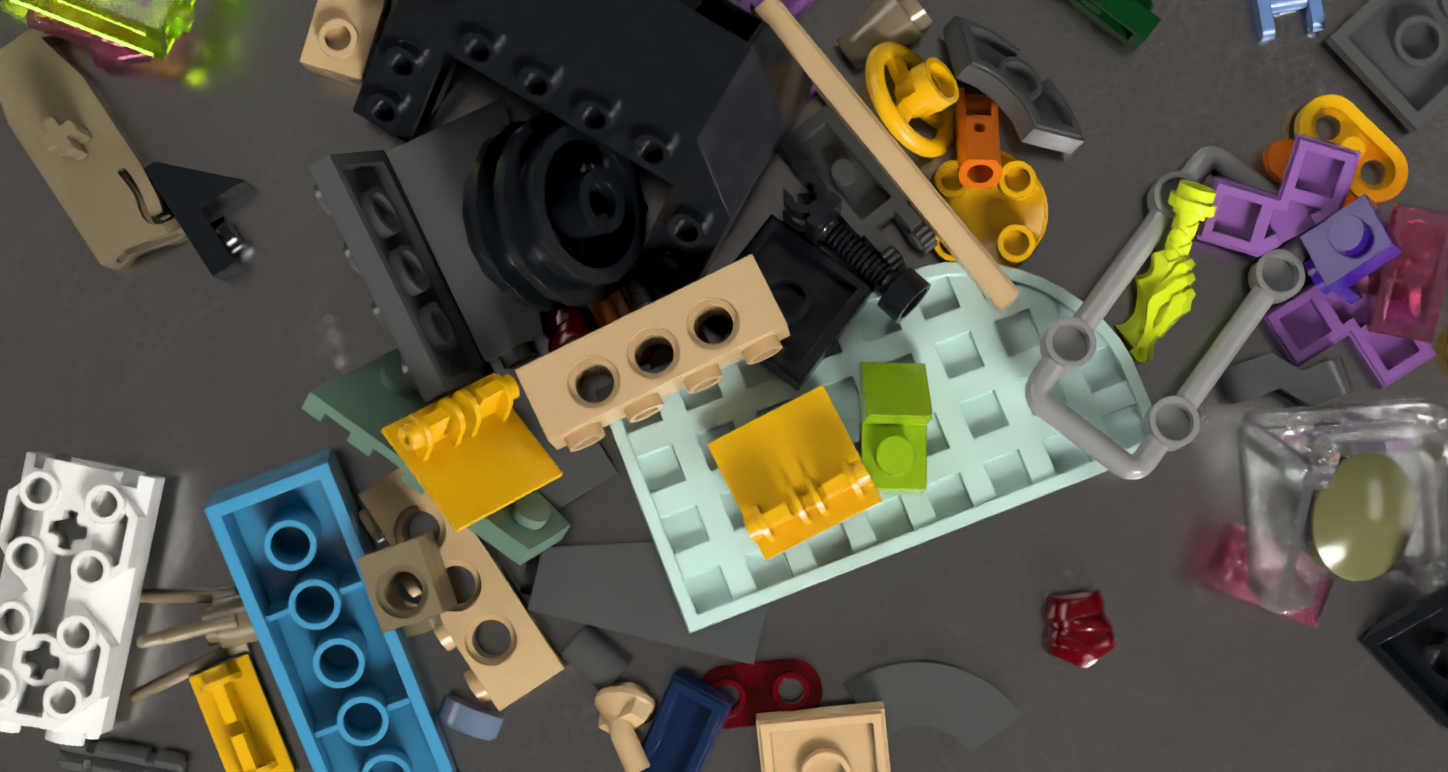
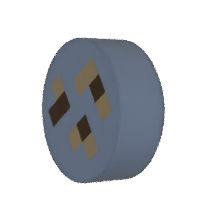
M450 694L444 695L437 713L438 720L442 724L467 735L489 741L497 738L504 720L502 714L491 708Z

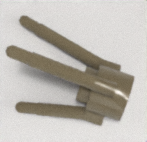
M235 584L216 589L142 590L139 603H212V606L201 608L202 621L139 636L136 640L139 648L168 644L202 635L206 636L209 646L221 644V646L131 691L129 698L132 702H139L228 658L250 653L249 643L259 640L240 594H237Z

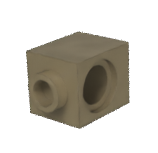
M433 531L356 558L382 634L402 627L406 638L433 630L443 625L440 614L458 605ZM402 571L412 573L420 580L423 595L419 604L409 603L400 596L397 589V580Z

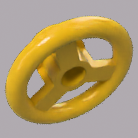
M883 42L876 45L870 51L866 60L865 79L872 104L881 121L896 140L911 152L927 158H936L944 155L951 148L955 137V120L951 105L959 99V88L952 72L941 60L930 57L924 61L918 54L904 45L895 42ZM885 64L895 84V104L885 82ZM919 117L936 129L935 137L929 139L916 132L908 124L911 118L917 119Z

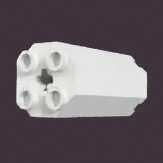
M27 452L21 482L8 490L0 527V548L5 554L0 576V732L19 733L21 726H30L46 729L44 739L63 745L84 746L85 739H99L101 734L113 730L165 477L145 475L146 472L71 457V461L68 462L55 459V454Z

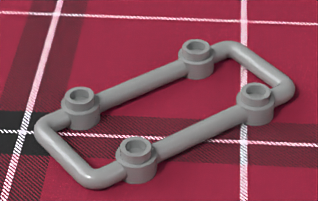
M1207 146L1197 150L1189 158L1181 171H1173L1163 175L1151 187L1147 195L1149 214L1073 317L1058 319L1043 333L1040 340L1042 359L1031 372L1025 384V398L1028 406L1037 416L1110 472L1123 479L1138 480L1146 477L1156 468L1167 451L1180 449L1194 440L1200 428L1198 407L1271 305L1290 299L1301 290L1305 282V269L1302 262L1309 253L1300 236L1314 227L1287 240L1281 249H1273L1263 254L1251 265L1248 272V283L1251 291L1177 394L1160 399L1146 411L1143 417L1145 438L1133 454L1128 453L1051 393V389L1064 372L1070 373L1078 370L1093 357L1097 344L1094 334L1095 329L1172 225L1176 213L1172 211L1173 206L1169 205L1167 201L1170 192L1177 190L1180 180H1189L1202 184L1211 171H1215L1223 178L1277 193L1278 187L1231 151L1221 146Z

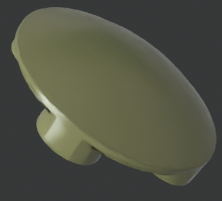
M1374 452L1353 454L1344 458L1336 465L1327 464L1318 469L1312 480V492L1315 496L1310 519L1312 539L1309 544V555L1312 561L1318 566L1327 568L1333 574L1347 580L1365 581L1382 575L1399 560L1409 543L1414 527L1415 497L1406 473L1393 459Z

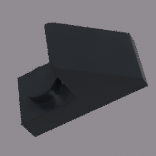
M155 161L144 168L213 277L226 281L246 268L237 252L245 248L238 233L224 215L215 220L212 214L253 189V185L238 178Z

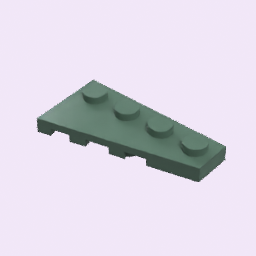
M398 348L309 392L301 409L318 421H321L326 415L351 432L346 440L368 457L376 450L405 471L401 478L404 483L421 495L425 492L381 433V429L446 396L424 402L420 392H417L410 386L401 368L403 357ZM535 490L469 525L467 528L515 563L522 565L561 541L571 524L538 490Z

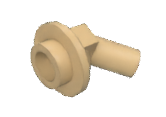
M616 682L610 687L602 688L596 693L594 703L600 713L598 728L610 734L611 741L625 772H640L650 767L651 765L635 728L653 720L658 708L655 700L648 695L643 687L631 682Z

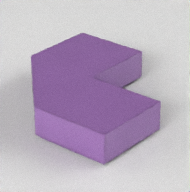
M1296 133L1277 193L1219 176L1214 177L1211 188L1217 191L1214 199L1217 209L1214 217H1206L1205 221H1200L1196 239L1256 257L1281 246V243L1319 225L1343 209L1361 152L1339 144Z
M1314 282L1301 288L1290 299L1271 307L1260 321L1284 360L1297 368L1345 338L1378 389L1387 387L1437 355L1403 301L1361 293L1362 298L1351 305L1333 291L1327 295L1323 294Z

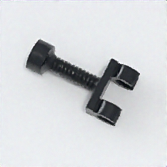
M809 172L799 173L798 181L807 189L812 190L817 197L808 193H800L796 202L793 196L783 189V205L785 210L783 209L782 222L819 248L826 242L827 245H831L833 250L836 249V253L845 258V261L850 262L852 267L855 266L857 271L860 270L859 273L864 275L866 279H869L871 284L874 283L876 288L879 287L878 290L881 293V298L877 306L896 323L901 322L928 293L931 284L913 268H908L904 272L893 271L891 266L888 267L886 262L883 263L884 260L874 254L872 249L869 250L867 245L864 246L865 243L860 241L858 237H855V234L850 233L848 228L845 229L846 227L843 224L841 225L839 216L842 209V199L834 192L828 197L823 181L815 174ZM792 217L795 218V219H797V220H802V221H805V220H806V224H805V225L797 224V223L792 219Z

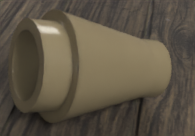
M874 0L849 30L839 37L836 42L859 71L865 66L868 54L876 45L883 42H895L906 46L923 38L924 35L921 31L932 24L933 21L918 0Z

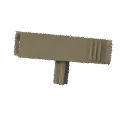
M46 21L31 28L0 49V102L3 113L10 128L101 266L117 270L127 264L134 255L180 240L186 234L175 217L162 224L156 223L154 217L165 221L172 214L144 170L145 167L150 165L98 85L87 76V72L80 68L77 62L70 59L67 53L57 48L64 42L65 37L59 28Z

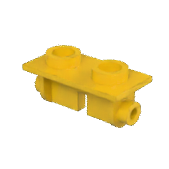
M249 653L189 677L226 772H296Z

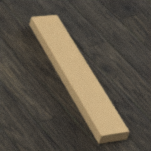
M765 0L754 9L756 16L770 25L813 82V88L905 196L911 207L994 308L1001 313L1017 300L1019 296L1018 288L780 0Z

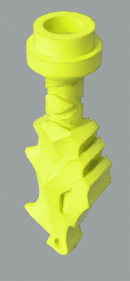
M1180 180L1177 190L1170 192L1167 203L1173 206L1172 211L1176 214L1171 225L1172 230L1169 231L1164 246L1165 249L1151 253V265L1148 271L1134 276L1137 287L1134 313L1124 324L1115 325L1126 343L1132 348L1129 353L1133 354L1138 362L1147 364L1153 358V349L1157 339L1163 338L1172 326L1191 310L1192 300L1196 295L1194 289L1191 288V284L1196 280L1192 272L1196 264L1188 256L1193 243L1192 239H1194L1199 226L1198 221H1205L1206 217H1214L1217 209V204L1214 203L1217 191L1206 185L1189 180Z

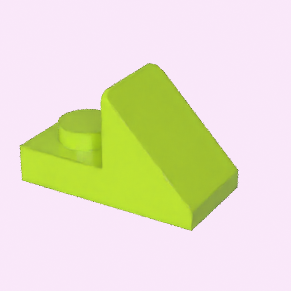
M861 362L859 456L878 492L924 493L927 490V424L932 419V404L925 363Z

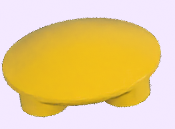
M1001 151L1002 176L999 183L993 188H964L959 182L957 156L941 164L929 182L994 261L999 265L1016 268L1026 261L1039 246L1048 222L1046 194L1032 167L1017 157ZM935 236L938 245L933 248V251L944 262H957Z

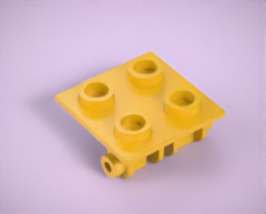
M493 373L381 429V433L455 532L468 527L558 479L563 474L512 408L513 400L519 397L520 390L516 380L510 374L500 376L497 373Z
M824 385L707 444L744 517L742 520L752 540L757 543L765 561L882 502Z

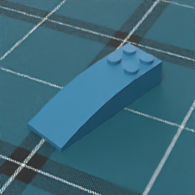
M333 447L213 491L204 507V511L313 772H457L409 638H406L402 627L383 634L381 632L356 559L375 550L366 528L358 515V508Z

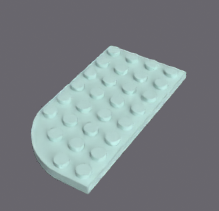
M942 262L924 266L915 271L928 281L931 287L916 308L901 322L896 323L877 306L881 293L878 290L879 287H875L865 306L799 391L761 364L747 365L745 359H742L722 369L721 372L724 377L716 384L702 391L688 394L686 388H683L663 398L662 401L665 406L657 413L643 420L629 423L627 417H624L608 425L688 633L698 631L1109 471L1037 416L1028 406L1025 398V384L1031 372L1042 359L1040 340L1043 333L1058 319L1073 317L1083 301L1042 277L1017 268L999 265L1019 290L1017 300L999 313L957 262ZM1102 320L1094 331L1097 344L1096 351L1091 360L1076 371L1064 372L1051 389V393L1128 453L1133 454L1145 438L1143 417L1152 405L1131 355L1117 334ZM672 362L666 363L664 365L658 366L645 372H662L665 369H667ZM860 363H925L932 404V419L927 424V490L924 493L878 492L882 502L765 561L757 543L752 540L742 520L744 517L707 444L824 385L859 454ZM614 383L596 390L599 402L609 397L613 391Z

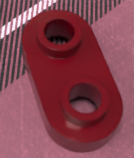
M798 657L755 660L754 665L744 662L719 664L708 669L700 678L701 681L717 689L722 686H732L740 694L738 704L731 709L722 729L755 727L756 713L817 708L823 693L822 682L816 669L810 663ZM786 679H796L803 685L801 697L794 702L784 701L778 694L780 684Z

